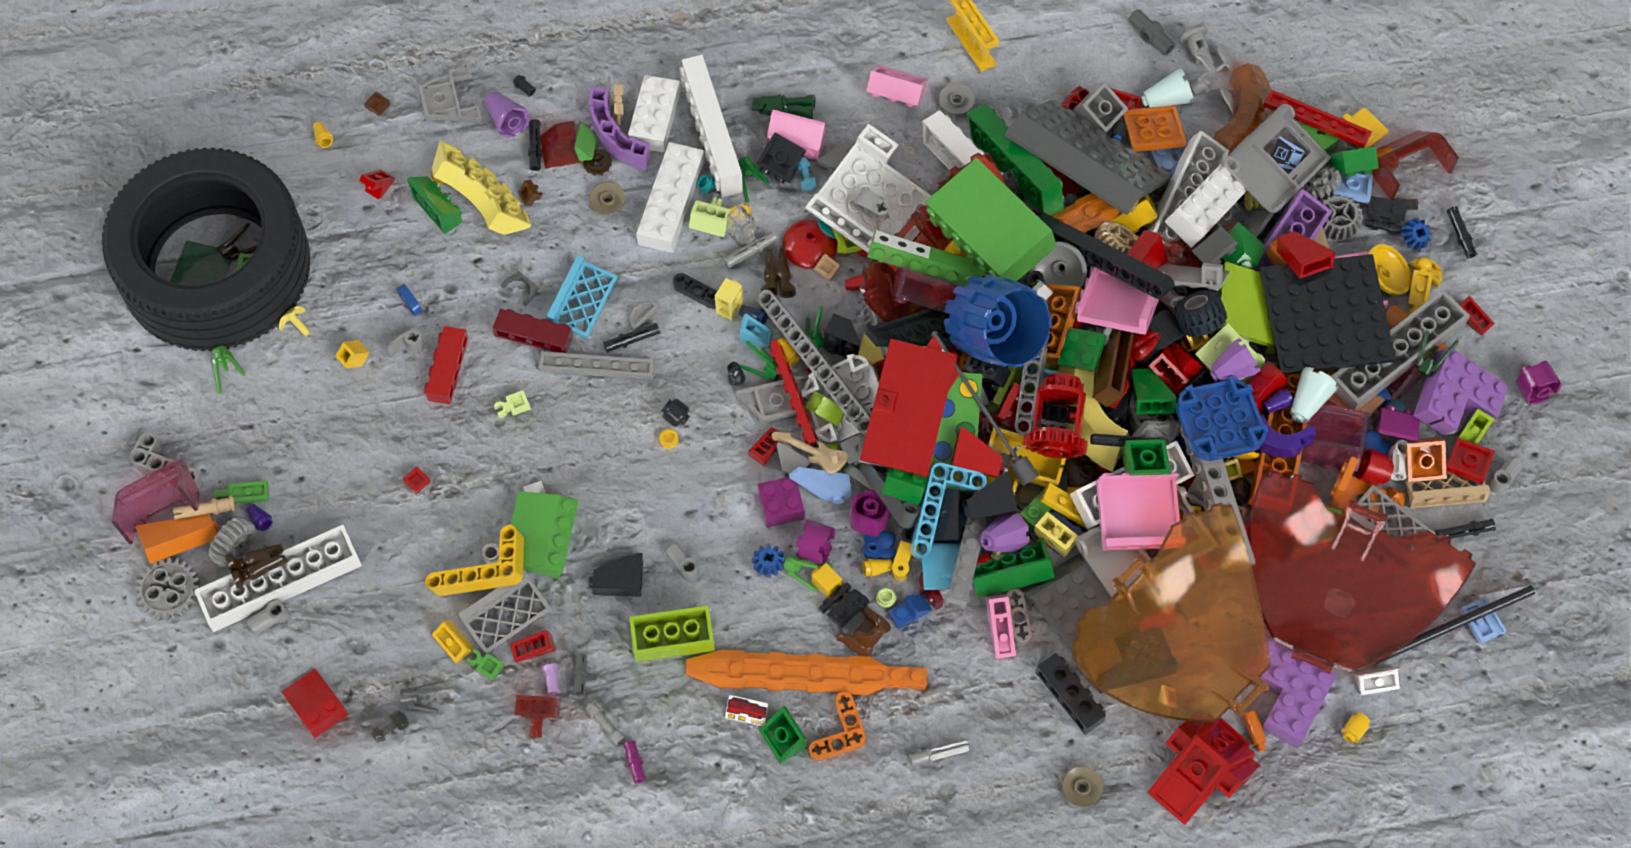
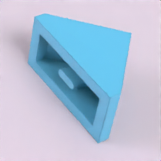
M744 314L740 327V343L746 344V341H749L754 346L768 348L773 331L748 314Z

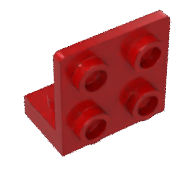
M1014 382L1009 386L993 420L1016 432L1015 420L1021 385ZM1031 403L1024 405V411L1028 413L1032 410ZM1028 422L1021 424L1022 432H1026L1029 429Z

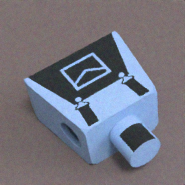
M1279 137L1270 156L1289 174L1301 162L1304 150Z

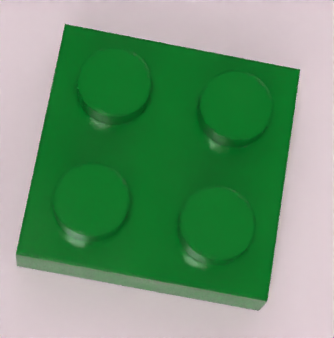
M1068 327L1058 360L1059 366L1096 373L1107 336L1103 333Z

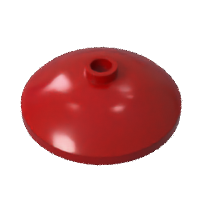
M804 219L792 224L783 237V248L786 251L788 260L801 268L814 269L824 254L833 259L837 252V239L827 236L819 227L818 220Z

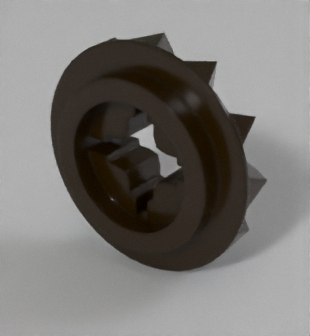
M601 149L594 150L592 160L583 161V167L587 173H591L594 176L609 172V168L612 166L611 156ZM595 161H596V162L601 161V165H598V164H597V165L595 166V165H594V162H595Z

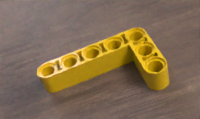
M506 525L500 531L499 562L433 572L427 576L425 585L437 596L516 585L523 578L524 536L513 525Z

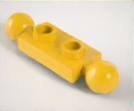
M1422 257L1418 260L1417 267L1419 270H1414L1407 303V306L1413 308L1409 310V315L1429 299L1433 273L1427 272L1432 267V261L1427 257Z

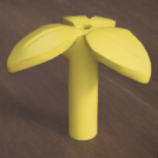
M302 306L289 309L280 319V331L283 330L287 321H291L304 336H307L311 331L296 316V314L306 312V310Z

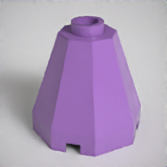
M1240 338L1232 342L1211 366L1212 371L1210 374L1215 382L1226 381L1228 377H1236L1238 380L1253 376L1261 371L1260 368L1255 369L1254 366L1257 363L1246 345L1243 344L1241 346L1239 344L1242 341Z
M1019 513L999 515L980 535L981 545L988 551L1011 553L1021 551V548L1029 543V536L1026 537V532L1029 531L1028 525Z

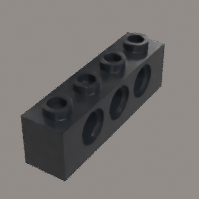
M1055 653L1037 665L1035 673L1084 735L1104 722L1106 718L1104 707L1100 703L1097 704L1091 691L1083 687L1079 676L1075 672H1071L1067 661L1062 656L1059 657ZM1061 674L1065 679L1058 680L1055 675ZM1070 689L1075 690L1077 695L1071 696L1067 691ZM1086 705L1090 710L1087 712L1082 711L1080 706Z

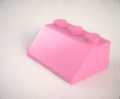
M878 65L871 71L866 92H870V95L874 97L884 96L891 102L901 101L905 102L906 106L915 107L921 103L929 79Z
M773 110L767 134V144L774 132L805 149L806 153L804 156L806 158L818 160L825 144V123Z

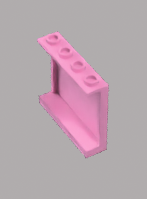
M1091 266L1090 278H1086L1085 290L1082 289L1080 302L1077 301L1075 306V313H1078L1077 321L1146 335L1159 299Z
M1172 471L1170 475L1130 476L1127 472L1118 476H1114L1113 473L1102 474L1096 481L1102 550L1181 548L1186 542L1185 535H1181L1176 479L1179 477V474H1172Z

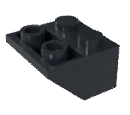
M833 313L824 331V349L827 352L838 354L845 359H848L847 355L859 354L860 340L851 320Z

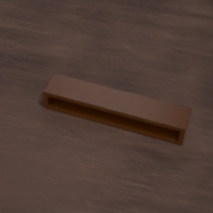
M1112 328L1109 335L1110 340L1103 347L1092 398L1106 407L1123 397L1134 332Z

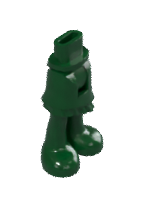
M781 94L761 96V98H753L752 111H759L760 114L763 113L771 116L772 111L777 110L813 120L816 97L815 94L795 98H786L785 95L781 96Z

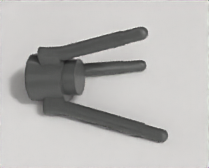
M444 682L401 689V705H407V709L438 713V709L415 705V703L419 702V694L442 691L443 688L437 686L444 685Z

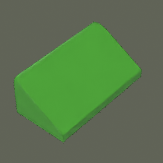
M583 123L579 125L574 147L580 161L593 159L597 141L595 133Z

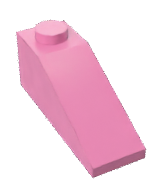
M1006 594L985 596L996 659L1016 656L1009 597Z

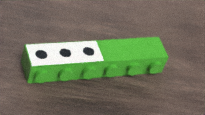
M878 230L874 232L867 256L949 283L961 284L964 287L969 284L967 278L972 276L982 277L983 274L978 268L979 265L976 262L973 264L968 258Z

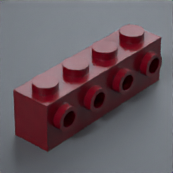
M500 309L492 327L495 337L557 353H567L573 338L572 327H569L567 324H557L548 319H538L529 314H519L511 309Z

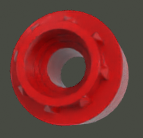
M1368 448L1359 460L1356 478L1374 486L1384 485L1392 476L1394 463L1387 454Z

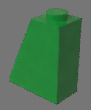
M1132 369L1131 388L1136 415L1175 413L1176 395L1152 369Z

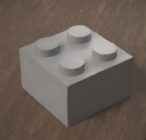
M1105 82L1096 86L1073 109L1080 119L1089 121L1091 126L1101 129L1105 133L1128 110Z

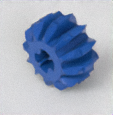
M1419 218L1406 221L1405 226L1400 228L1403 231L1400 236L1404 238L1402 243H1407V248H1413V250L1425 248L1428 245L1427 243L1432 240L1429 235L1433 232L1428 230L1431 225H1425V220H1419Z
M767 544V548L760 546V551H754L755 557L752 558V563L755 564L754 570H759L760 576L766 573L769 578L771 576L770 573L777 576L778 571H783V564L785 562V558H783L784 552L778 551L777 545L772 549L771 545Z

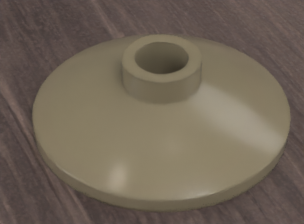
M612 182L596 185L589 195V203L592 209L603 215L617 213L623 208L626 201V195L622 187Z
M1076 767L1065 775L1062 782V791L1065 798L1071 804L1078 807H1089L1097 803L1101 798L1103 782L1094 770L1087 767ZM1083 786L1086 791L1080 792L1078 787Z

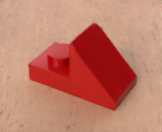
M382 170L361 174L359 181L365 184L366 193L380 199L393 184L395 177Z

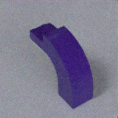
M1261 415L1263 424H1267L1268 432L1265 441L1258 450L1267 455L1280 458L1300 455L1302 448L1313 442L1316 430L1311 426L1294 434H1280L1274 431L1264 416Z

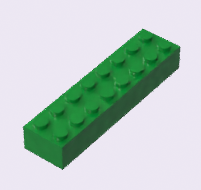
M984 104L968 111L967 116L971 140L983 151L989 160L994 162L999 171L1007 176L1008 180L1039 213L1044 212L1052 216L1063 211L1065 199L1062 194L1063 183L1061 179L1056 177L1052 170L1043 164L1040 158H1037V156L1004 136L1009 127L1002 118L1000 119L994 109Z

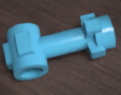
M802 158L797 167L799 168L798 170H801L804 179L800 181L802 189L808 192L817 188L815 178H811L809 174L810 162L807 158Z

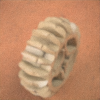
M1112 221L1104 222L1094 235L1096 239L1125 254L1129 252L1139 238L1134 234V231H1130L1123 224L1119 225L1117 222L1113 223Z

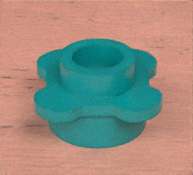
M711 174L703 175L698 179L697 187L701 189V194L706 195L708 191L715 187Z

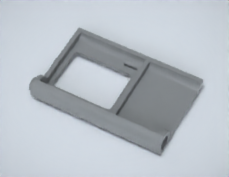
M1288 104L1280 105L1224 160L1225 168L1271 213L1278 212L1331 158L1308 132L1293 119L1295 112ZM1283 128H1286L1309 152L1289 174L1263 149Z
M1176 485L1179 511L1184 514L1199 535V538L1156 561L1150 558L1145 549L1103 551L1100 525L1074 538L1078 550L1114 601L1219 547L1217 541L1187 502L1186 497H1188V494L1183 486Z

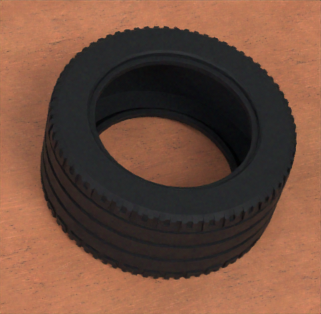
M205 147L202 149L194 148V150L187 149L185 152L179 151L177 154L172 153L168 157L164 156L161 160L154 161L155 163L152 165H147V168H142L141 172L136 173L133 179L130 178L127 185L124 184L123 189L119 190L118 196L114 197V202L110 204V210L106 213L107 217L104 220V232H102L101 240L102 251L109 275L127 308L138 323L151 335L165 343L168 342L172 346L175 344L178 348L183 347L187 350L190 348L193 351H197V349L200 351H212L218 346H225L227 349H230V347L235 348L240 344L245 345V342H252L253 339L260 338V335L267 334L270 329L273 330L276 324L279 325L283 315L297 305L296 302L300 300V294L304 292V287L307 285L306 280H308V274L310 273L309 243L293 198L285 184L272 169L259 160H254L252 156L248 157L246 154H240L238 151L232 152L230 149H215L213 147L207 149ZM228 214L248 219L262 228L258 246L251 258L242 268L225 279L206 285L186 286L171 283L155 274L156 261L165 242L175 231L195 219L209 215Z

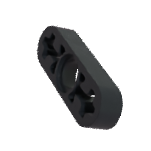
M684 273L674 276L673 287L677 292L710 309H716L715 300L710 302V298L713 299L717 290ZM684 280L685 284L678 285V281L682 282ZM698 287L703 291L701 294L696 295L692 293V290Z

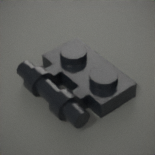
M1371 196L1367 214L1374 215L1373 221L1366 219L1364 226L1376 231L1378 229L1386 230L1392 234L1394 232L1402 233L1400 229L1402 226L1396 225V221H1404L1408 202ZM1380 217L1390 218L1389 224L1379 222Z
M847 582L842 587L836 588L835 593L830 598L823 600V604L818 608L822 614L830 610L827 613L828 619L840 628H843L870 603L868 597L856 589L848 593L852 587ZM840 598L843 599V600L840 601L837 605H835V603H836Z

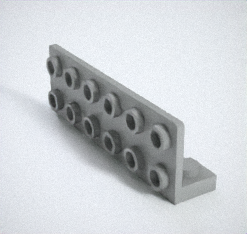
M1203 263L1202 268L1164 264L1157 269L1169 275L1173 279L1175 286L1205 287L1209 290L1221 289L1230 275V271L1223 270V265Z

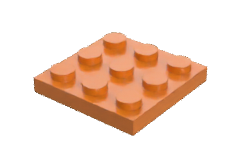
M1175 105L1131 109L1122 115L1123 122L1127 125L1126 133L1130 147L1135 152L1186 147L1187 141Z

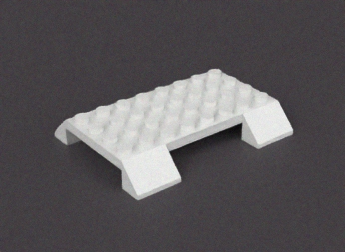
M868 124L859 135L855 145L819 193L814 195L805 209L866 252H869L875 230L944 251L953 239L945 237L934 242L918 211L919 207L926 205L925 201L932 195L887 165L898 144ZM863 188L872 191L875 195L889 203L890 209L884 221H876L853 206L854 201ZM882 262L926 294L932 290L931 285L938 281L933 277Z

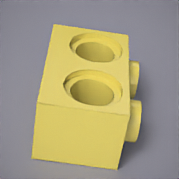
M725 278L715 294L716 313L733 321L743 305L742 285L736 280Z

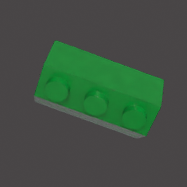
M428 176L407 178L413 199L444 234L462 223V211L457 205L454 206L451 203L447 193L443 194L440 191L441 188L435 180L432 182Z

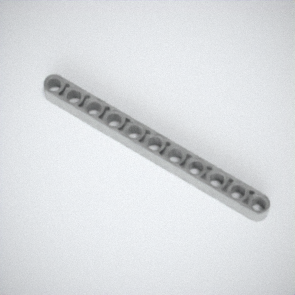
M770 290L760 292L758 295L759 304L856 429L866 436L871 417L870 413L783 302Z

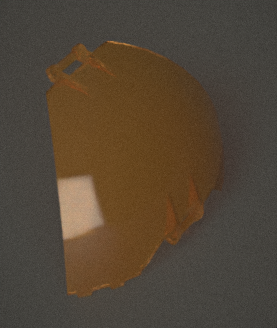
M1217 503L1210 505V510L1198 514L1193 511L1183 515V520L1170 526V530L1157 556L1149 561L1144 555L1138 554L1135 557V561L1119 577L1116 576L1112 580L1116 593L1105 605L1089 609L1086 607L1082 618H1078L1076 624L1077 633L1075 641L1072 640L1071 647L1073 661L1081 673L1093 685L1122 704L1142 712L1175 720L1216 722L1229 708L1241 717L1246 712L1245 709L1262 692L1265 693L1269 689L1268 685L1260 678L1271 665L1263 613L1250 558L1232 505ZM1140 568L1141 574L1126 586L1124 582ZM1250 684L1256 686L1241 703L1235 701Z

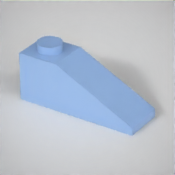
M797 467L789 474L791 480L824 501L842 504L851 497L849 474H830L823 470Z

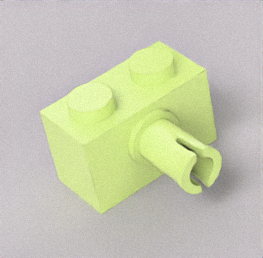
M717 197L712 198L710 204L696 200L691 211L689 228L725 237L730 222L731 209L721 207L723 201L720 198L715 203Z

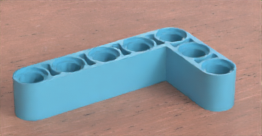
M936 463L929 468V477L921 499L910 547L913 557L923 558L928 556L931 551L946 485L969 491H978L986 486L987 479L984 474L945 463ZM935 467H939L942 470V477L935 476ZM954 472L961 474L962 479L960 482H956L953 479ZM973 477L980 479L979 487H975L972 484ZM931 486L938 489L936 497L932 496L929 492ZM927 505L932 506L934 509L932 516L925 513ZM922 525L929 527L928 535L921 533L920 528ZM918 544H922L925 547V552L922 555L916 551Z

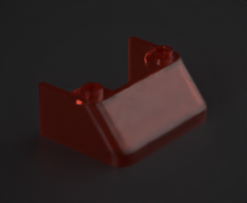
M1418 130L1376 149L1379 169H1373L1371 174L1389 199L1394 200L1400 187L1399 182L1392 174V171L1397 169L1399 160L1427 147L1432 150L1448 174L1453 172L1459 157L1442 134Z

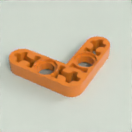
M840 692L835 698V706L844 732L813 741L809 745V756L813 760H824L860 749L864 746L866 741L865 732L850 693ZM841 698L849 700L847 702V711H845L843 703H840ZM847 716H854L856 722L853 725L846 724L844 720ZM853 735H857V737H862L860 738L859 743H856L855 740H849L853 739ZM844 737H847V741H849L848 747L846 746V740ZM834 740H840L843 743V747L836 750L831 744ZM825 743H828V749L830 752H827V748L823 749L826 746ZM816 746H818L819 749H823L821 750L820 755H817L816 752H813L815 751Z

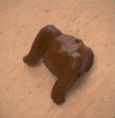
M866 605L861 610L866 619L855 630L853 636L841 633L836 635L835 638L860 656H870L873 646L891 629L886 619Z

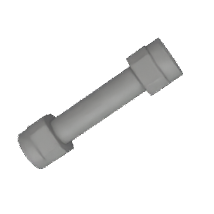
M595 702L586 707L585 711L588 715L598 721L610 735V740L616 746L625 740L622 732L619 729L616 730L601 714V709Z

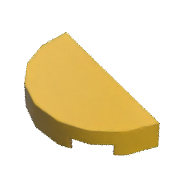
M1419 259L1412 260L1409 266L1414 270H1419L1417 267ZM1431 260L1432 267L1427 272L1433 273L1431 284L1438 288L1442 281L1441 267Z

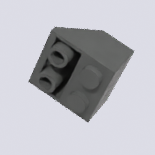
M1221 226L1191 252L1202 265L1203 263L1220 264L1222 262L1220 258L1223 255L1229 256L1236 250L1235 245L1238 243Z

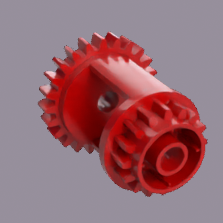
M1065 373L1048 374L1047 378L1042 379L1041 386L1037 389L1032 432L1029 431L1024 435L1023 447L1026 450H1031V452H1037V454L1050 458H1070V456L1077 458V456L1082 457V455H1086L1088 441L1085 438H1081L1086 393L1083 391L1084 384L1081 383L1078 377ZM1044 401L1063 405L1077 404V412H1070V420L1075 421L1074 431L1056 427H1041Z

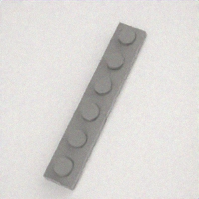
M541 351L539 371L653 380L655 362L654 359Z
M969 517L967 518L946 599L947 602L966 606L981 548L980 535L985 531L988 518L970 521Z

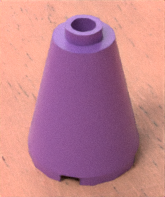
M496 91L489 93L485 98V105L501 136L513 138L516 136V133L519 131L522 133L526 129L530 121L526 108Z

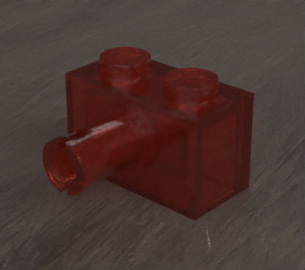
M516 695L514 715L531 719L529 737L542 738V726L545 718L559 719L561 698Z

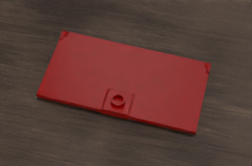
M890 339L860 456L861 461L928 477L958 357L957 354Z

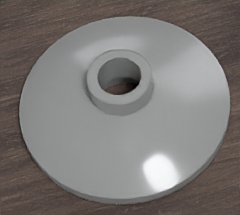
M954 83L947 85L941 90L939 103L947 113L962 115L972 109L975 103V96L973 91L966 85Z

